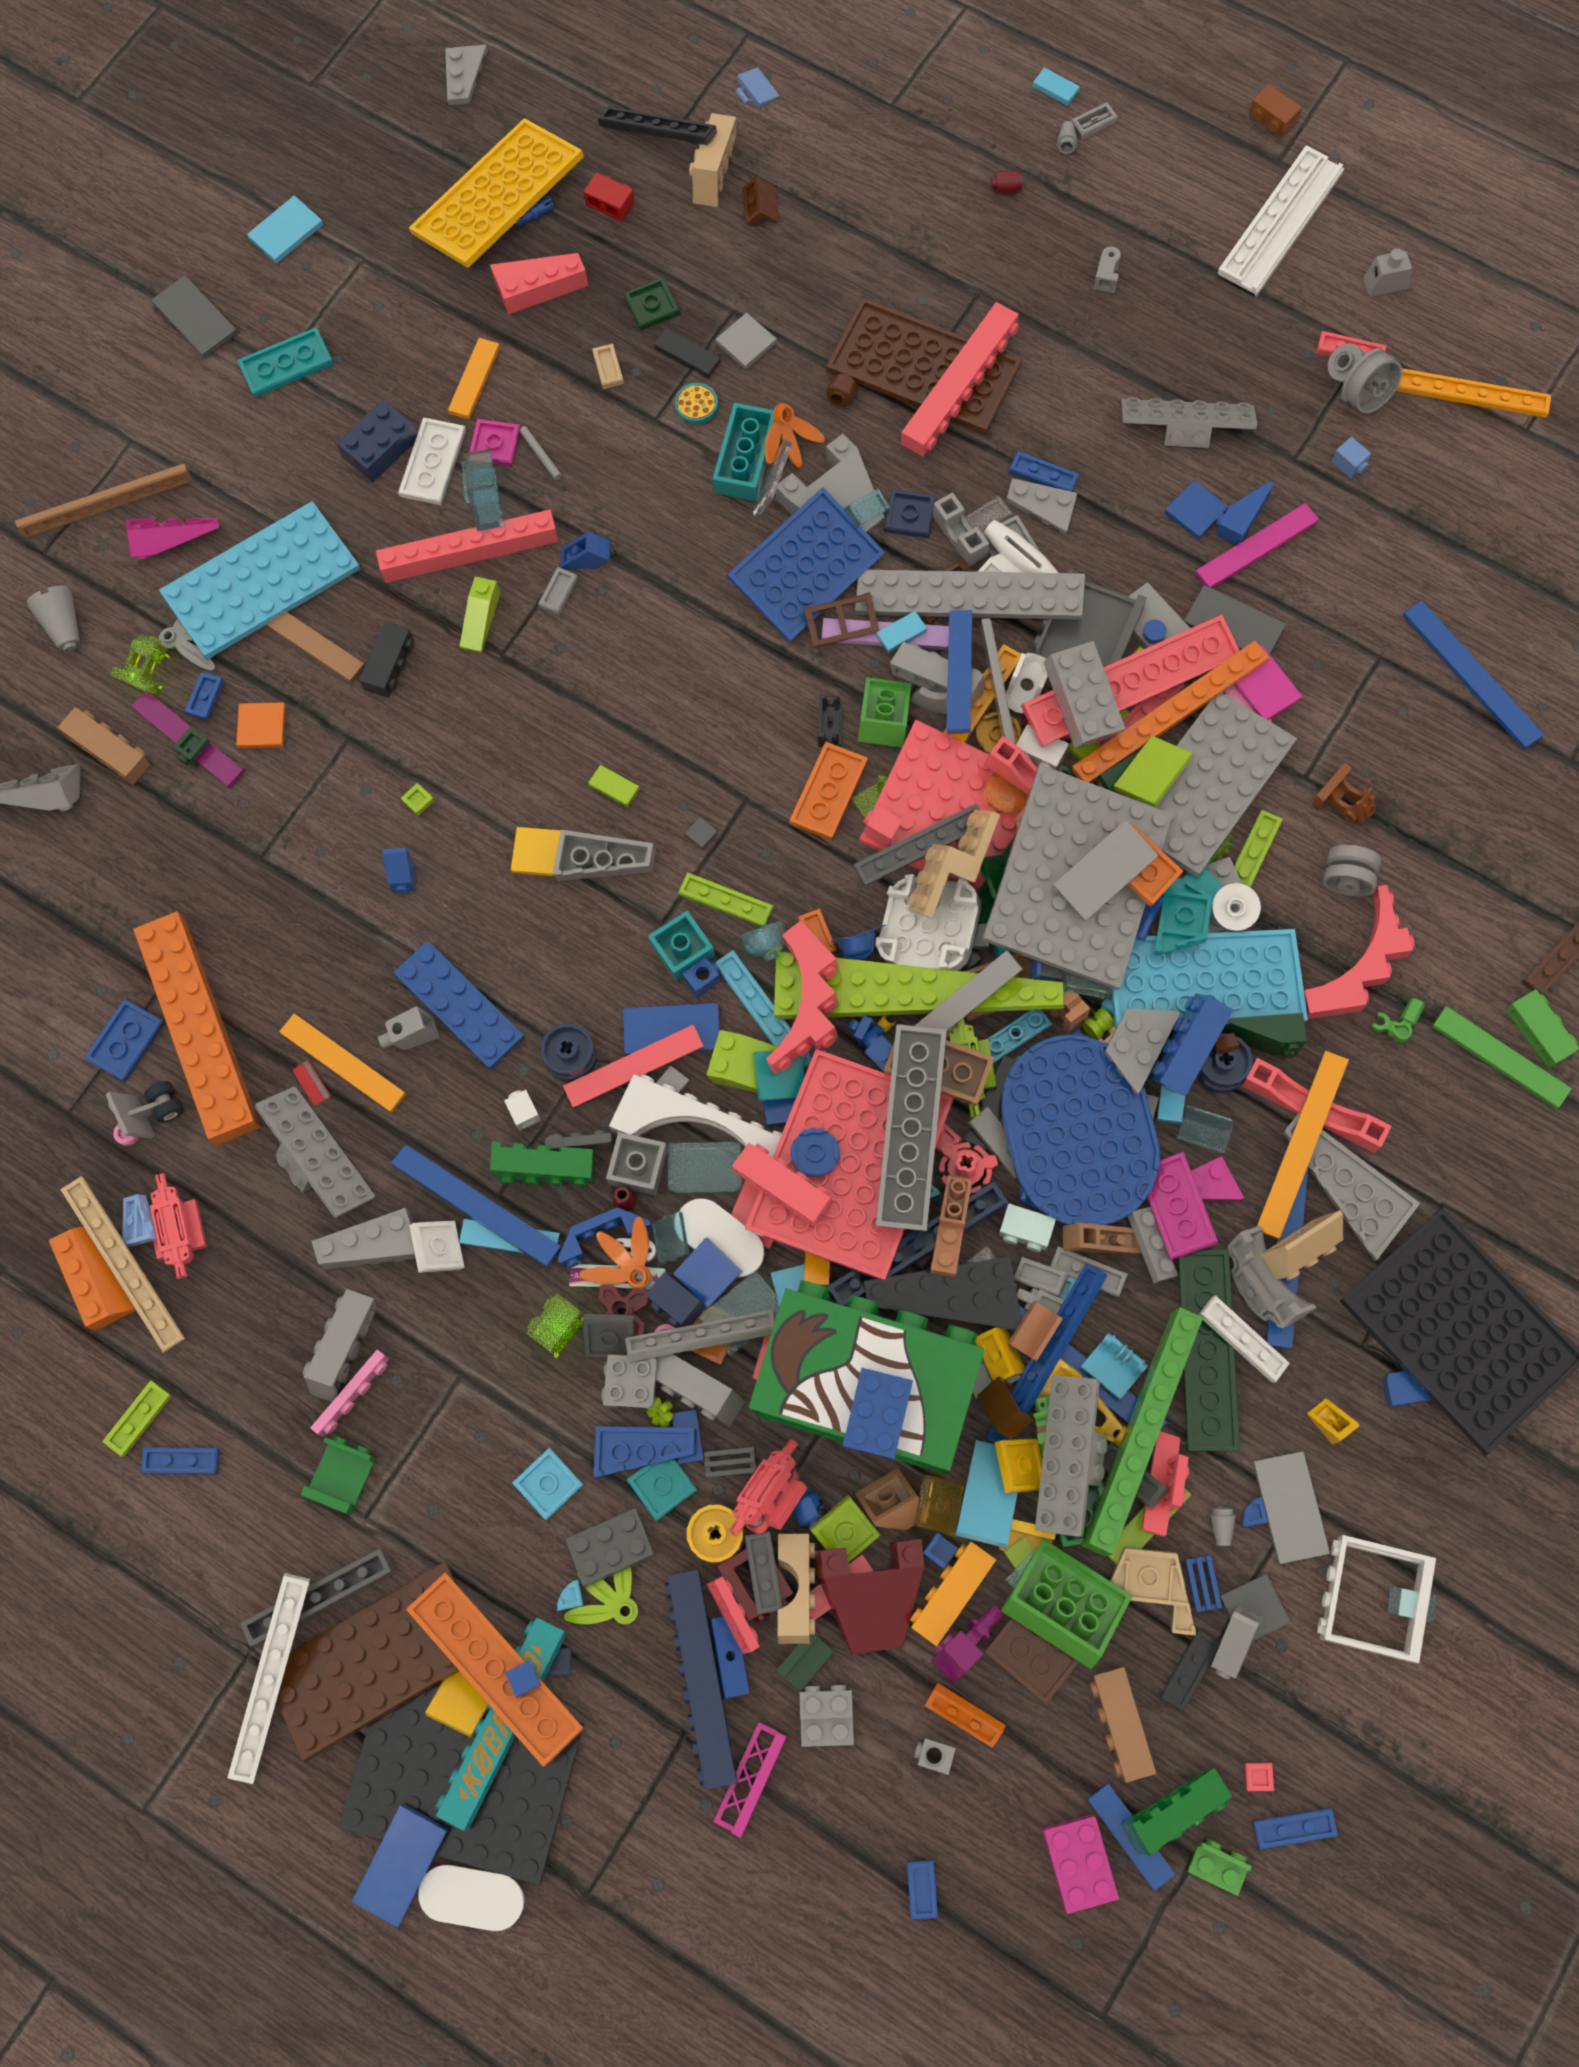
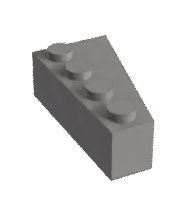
M561 830L553 876L557 881L652 873L656 848L653 843Z
M406 1208L311 1241L317 1262L324 1269L416 1259L409 1227L414 1222L411 1213Z
M346 1289L343 1296L338 1298L335 1305L336 1312L333 1318L330 1317L327 1320L324 1329L325 1334L322 1340L319 1339L314 1347L315 1355L311 1362H307L303 1370V1376L311 1395L333 1402L339 1395L338 1390L341 1383H347L350 1376L348 1374L350 1369L349 1363L351 1360H356L359 1354V1338H365L377 1309L374 1298Z
M673 1354L654 1357L657 1360L656 1382L662 1385L660 1388L662 1391L672 1397L674 1394L680 1396V1401L693 1409L696 1406L702 1410L701 1414L712 1421L717 1419L730 1428L745 1403L734 1390Z

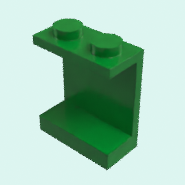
M334 1436L333 1440L325 1437L324 1443L328 1445L310 1486L304 1485L300 1495L352 1515L376 1458L370 1456L371 1450L357 1445L356 1449L347 1446L349 1442L337 1436Z

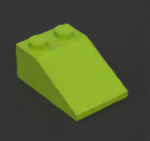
M720 1030L707 1076L713 1084L757 1093L753 1053L774 1051L778 1047L742 1034Z

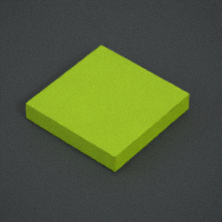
M849 1495L809 1528L826 1550L846 1548L848 1563L880 1536L879 1532Z

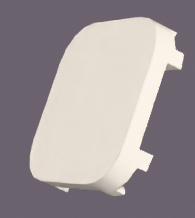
M914 874L905 875L906 878L899 880L893 887L890 885L887 891L889 899L882 924H886V926L882 927L880 937H876V947L884 961L889 964L953 971L960 970L968 962L971 955L981 912V900L976 890L967 881L958 879V882L946 881L932 918L908 911L909 898L915 892L918 885Z

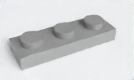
M1147 1207L1133 1211L1128 1215V1219L1153 1283L1177 1277L1178 1273L1169 1256L1152 1208Z

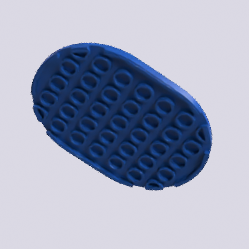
M1083 1035L1055 1036L1029 1048L1015 1062L1006 1077L1001 1094V1116L1014 1171L1020 1187L1028 1199L1041 1212L1066 1225L1079 1222L1109 1225L1130 1215L1150 1194L1159 1170L1160 1150L1144 1085L1138 1095L1134 1094L1130 1084L1116 1070V1065L1105 1055L1104 1051L1108 1044Z

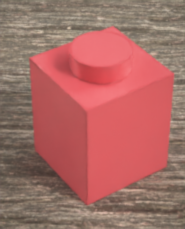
M878 806L875 812L870 810L863 823L866 824L863 832L888 846L898 830L902 819Z

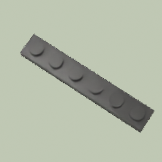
M977 803L855 863L853 868L863 887L925 857L928 849L933 844L947 846L961 839L968 828V817L974 810H980Z

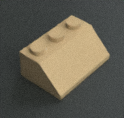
M1341 1210L1313 1219L1261 1253L1262 1258L1276 1280L1285 1277L1287 1280L1293 1279L1300 1274V1268L1303 1266L1305 1268L1311 1267L1319 1261L1317 1257L1322 1254L1323 1256L1329 1255L1337 1249L1335 1245L1343 1241V1214Z

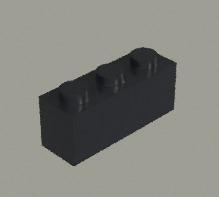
M388 622L383 623L359 679L365 691L388 698L391 692L395 691L399 673L406 666L407 654L414 647V639L410 629Z

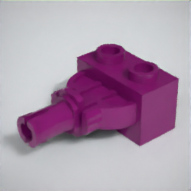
M993 1605L979 1619H972L968 1623L971 1629L966 1634L960 1631L957 1635L953 1636L950 1633L935 1647L933 1651L936 1655L930 1661L952 1684L965 1674L983 1655L975 1645L980 1639L986 1641L990 1637L989 1631L1003 1617V1613Z

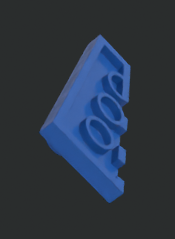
M596 1426L594 1478L695 1455L696 1428Z

